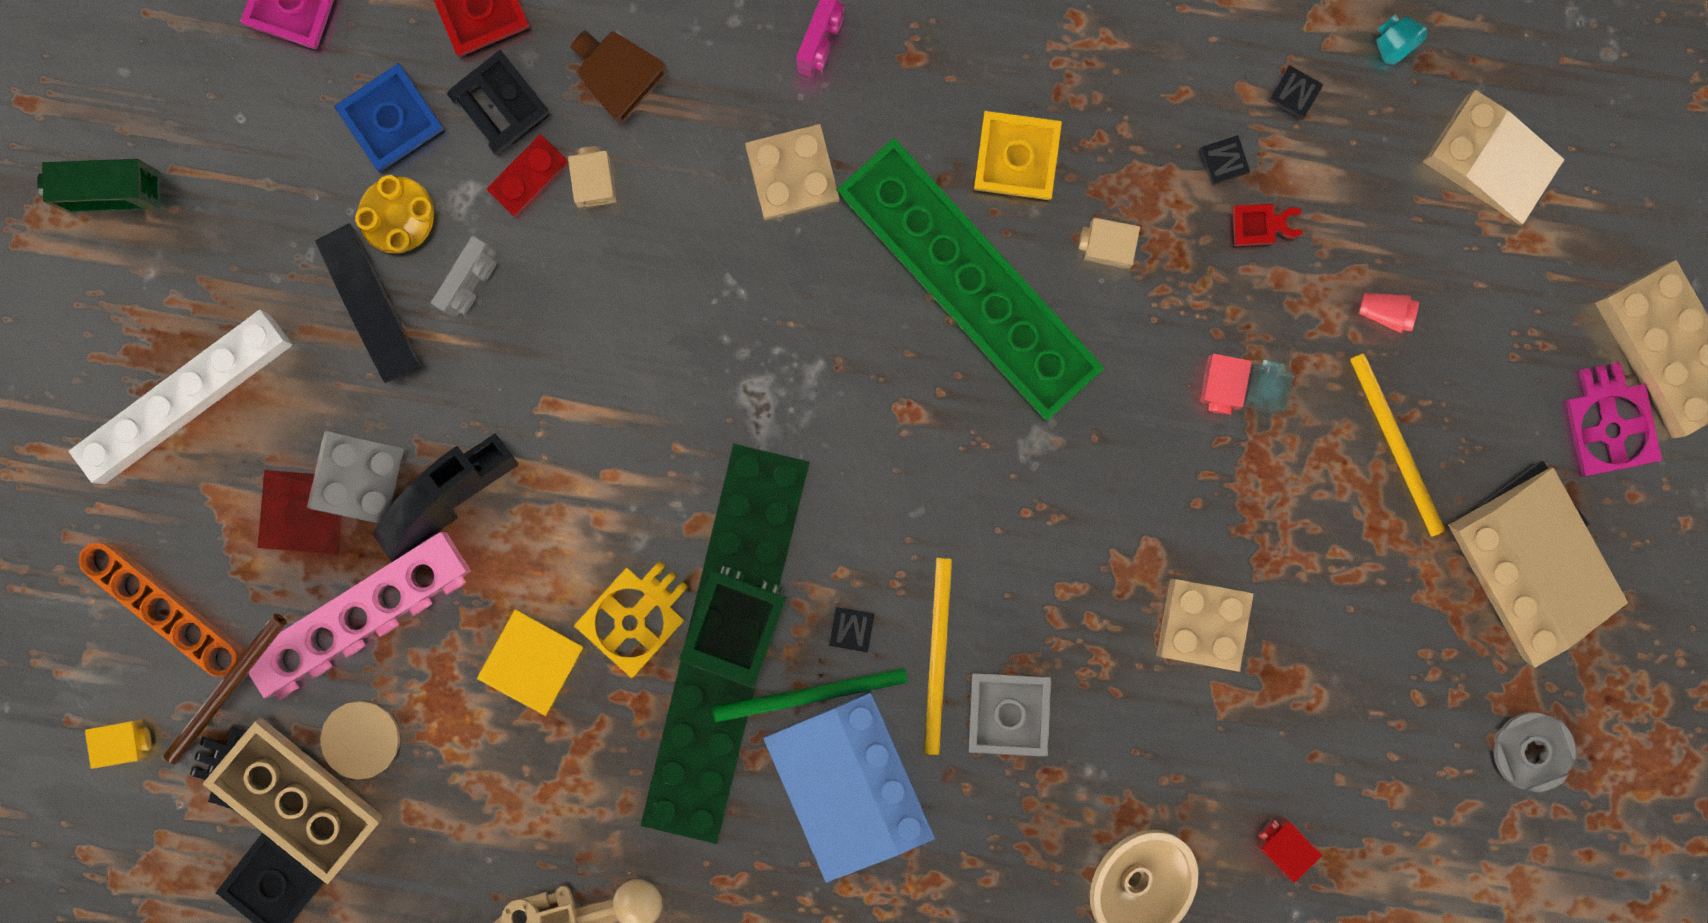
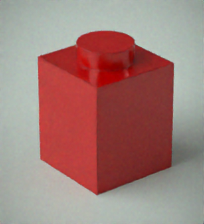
M1282 818L1279 822L1273 819L1266 824L1258 834L1261 839L1255 844L1293 883L1323 856L1285 818Z

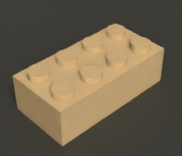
M1675 260L1661 265L1595 302L1641 385L1646 384L1648 397L1671 438L1688 436L1708 424V314L1679 263Z
M261 717L251 725L203 782L205 787L327 885L383 818L373 807Z

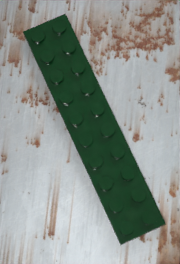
M733 443L687 636L712 570L720 573L722 567L725 566L744 573L743 581L758 586L761 579L780 586L810 462ZM718 584L695 648L751 668L773 603ZM680 661L640 826L713 844L718 843L748 716L715 723L712 707L753 699L755 687L743 685Z

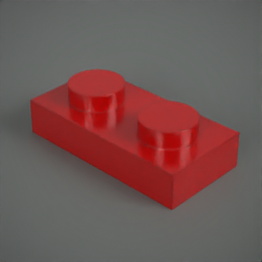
M539 134L486 190L516 218L560 174L569 162L553 145Z

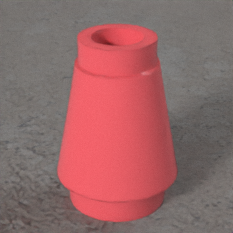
M1365 292L1359 315L1366 316V318L1399 333L1402 330L1412 332L1420 301L1412 300L1411 295L1371 294Z

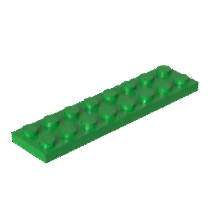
M892 138L836 189L843 200L1045 421L1049 420L1105 369L895 138Z

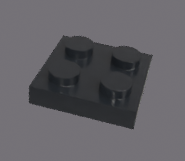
M262 832L215 893L253 923H294L325 882Z

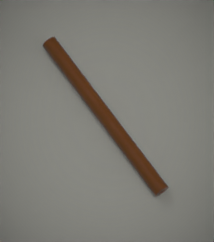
M276 613L273 614L165 752L164 759L168 763L175 765L179 762L287 624L283 616Z

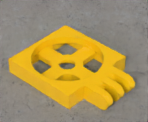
M661 561L642 580L629 568H626L574 625L631 679L685 621L671 606L689 586L682 582L677 585L672 593L668 586L676 579L677 575L671 571L660 582L656 576L661 574L666 566ZM622 589H637L645 594L634 607L627 608L613 597L617 591ZM656 605L661 609L663 615V631L659 638L646 627L645 619ZM601 608L615 620V628L604 640L598 636L595 625L596 615ZM632 615L637 619L638 624L634 630L629 631L623 627L622 621L625 616ZM626 638H635L647 649L643 655L636 657H623L615 652Z

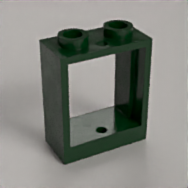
M139 159L42 162V173H39L37 177L38 193L40 197H43V202L67 213L160 209L159 170Z
M723 566L720 573L714 570L710 573L679 661L754 688L788 597L780 595L782 587L761 579L758 586L743 581L744 573ZM718 584L773 603L751 668L695 648Z

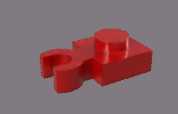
M1274 204L1235 205L1232 207L1234 246L1272 245L1276 243L1275 233H1280L1288 239H1294L1303 234L1302 229L1292 230L1286 224L1288 217L1301 215L1300 208L1291 207L1284 210L1280 215H1274Z

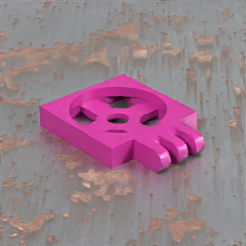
M1620 362L1610 363L1612 379L1608 378L1605 365L1595 366L1597 382L1594 383L1590 369H1580L1579 375L1584 396L1565 400L1581 477L1662 461L1646 384L1626 387ZM1622 397L1636 404L1640 417L1624 420L1618 416L1615 398ZM1598 402L1601 419L1597 426L1581 429L1587 410L1592 404ZM1610 423H1616L1620 427V434L1616 438H1611L1606 434V427ZM1643 432L1645 437L1643 449L1636 457L1628 459L1624 441L1628 435ZM1600 441L1607 445L1611 463L1597 459L1589 452L1585 444Z

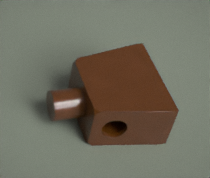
M584 30L577 36L570 47L585 60L577 69V75L619 126L668 73L666 64L613 31L600 43Z

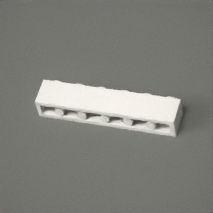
M259 309L68 452L91 483L106 484L293 344L272 315Z

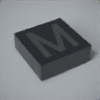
M1290 65L1270 97L1269 102L1303 120L1324 84Z
M1239 135L1200 148L1212 186L1250 173Z
M836 607L829 646L868 652L874 613Z

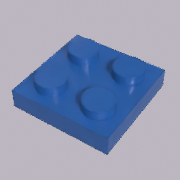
M399 63L334 106L379 173L444 130Z

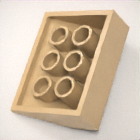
M1554 467L1546 469L1448 525L1522 659L1534 668L1571 648L1628 603Z

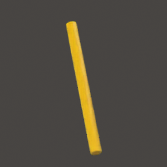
M1365 353L1351 358L1350 361L1431 537L1446 531Z
M936 558L924 754L927 755L940 754L952 559Z

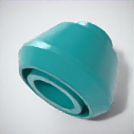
M1395 14L1377 29L1382 36L1376 42L1383 62L1394 65L1428 38L1427 27L1407 15L1400 20Z

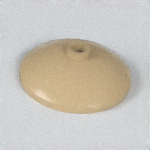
M1162 830L1140 831L1118 842L1104 856L1092 880L1090 905L1096 922L1179 923L1189 910L1198 886V867L1194 854L1181 839Z

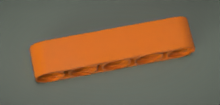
M92 543L82 549L78 563L86 576L208 674L215 677L226 676L244 653V649L239 643L118 546L111 543ZM100 550H104L109 557V564L103 571L99 570L95 565V556ZM131 574L135 575L140 583L139 590L133 596L125 588V581ZM160 599L166 600L170 606V614L165 620L160 619L155 612V606ZM191 623L196 624L201 632V637L195 645L189 643L185 635L186 629ZM221 648L227 649L232 657L231 664L227 669L219 667L216 662V654Z

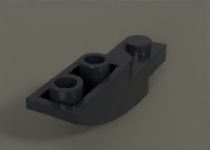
M496 433L464 454L456 446L423 471L400 494L381 518L372 535L391 562H393L458 519L453 510L455 507L518 466V463Z

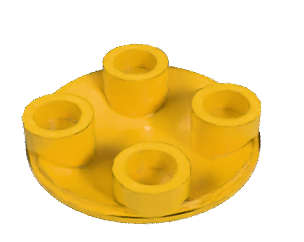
M386 175L366 190L360 200L355 221L363 237L376 249L391 254L405 253L418 247L429 235L434 223V206L428 192L416 181L406 177Z

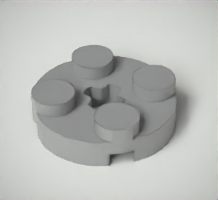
M1537 712L1521 713L1509 719L1495 733L1493 750L1496 766L1501 775L1513 786L1534 792H1543L1559 786L1569 775L1567 773L1571 769L1572 762L1575 761L1576 757L1575 741L1566 725L1552 716ZM1532 741L1535 745H1543L1544 751L1539 754L1540 761L1536 763L1532 758H1526L1525 756L1528 744Z

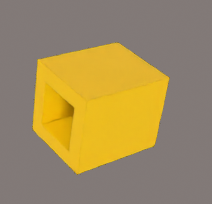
M142 719L85 729L91 769L149 758L147 750L151 749V735L149 729L143 727Z

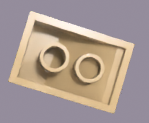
M1475 89L1463 99L1423 163L1519 225H1523L1564 159L1511 112Z

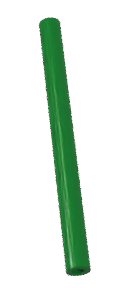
M905 668L715 706L712 707L714 721L716 723L908 683Z

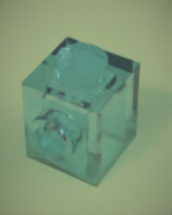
M1263 360L1262 365L1255 364L1251 366L1243 406L1275 415L1284 413L1295 374L1285 372L1286 365L1270 360Z

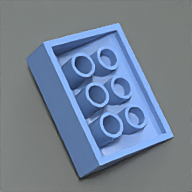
M871 691L763 738L826 882L898 856L935 839Z

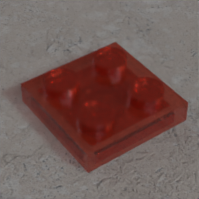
M264 470L257 548L339 554L342 515L307 508L315 474Z

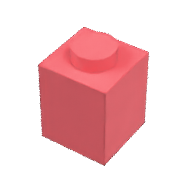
M1218 354L1208 356L1199 403L1209 404L1208 411L1225 415H1231L1232 409L1238 410L1243 408L1252 361Z

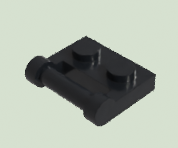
M501 49L455 84L447 93L454 104H460L490 142L488 147L494 155L504 152L516 139L550 113ZM480 86L509 122L510 126L501 132L472 96L471 92L476 87Z

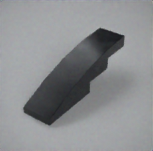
M348 223L315 240L342 301L382 380L387 383L420 366L392 302L388 299L375 268L368 260L352 225Z

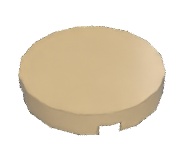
M364 700L346 703L334 710L323 724L320 737L322 755L330 768L343 777L357 780L375 777L388 769L397 755L401 742L399 727L392 714L378 704Z

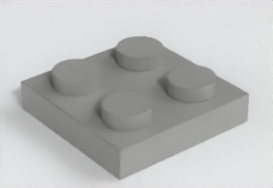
M471 236L430 304L455 319L460 313L465 315L475 301L476 294L472 292L480 279L486 281L496 266L497 261L493 260L496 252L486 243Z
M324 431L307 508L379 523L391 506L404 449Z
M972 673L968 752L1048 756L1051 677Z

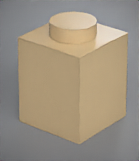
M590 146L577 149V155L568 156L574 203L578 208L617 202L611 158L607 151H600L598 146Z
M1093 218L1090 227L1083 226L1078 249L1085 250L1083 261L1130 269L1134 262L1140 226Z

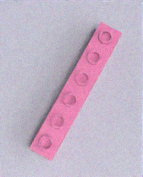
M439 532L280 632L248 674L264 699L276 695L278 700H281L299 689L296 682L309 674L314 679L331 669L333 666L330 660L343 653L345 658H348L366 647L363 640L376 632L381 637L398 627L400 624L397 618L410 611L412 616H415L433 604L430 598L443 590L448 595L466 584L463 577L472 571L448 533ZM423 565H428L434 572V580L426 588L419 585L416 580V572ZM389 586L396 587L401 595L400 602L395 608H389L383 601V593ZM356 607L362 608L367 614V622L361 629L353 627L350 622V613ZM322 628L330 630L333 635V644L328 650L320 648L316 641L317 634ZM289 649L296 651L300 658V664L295 671L287 669L283 663L284 654Z

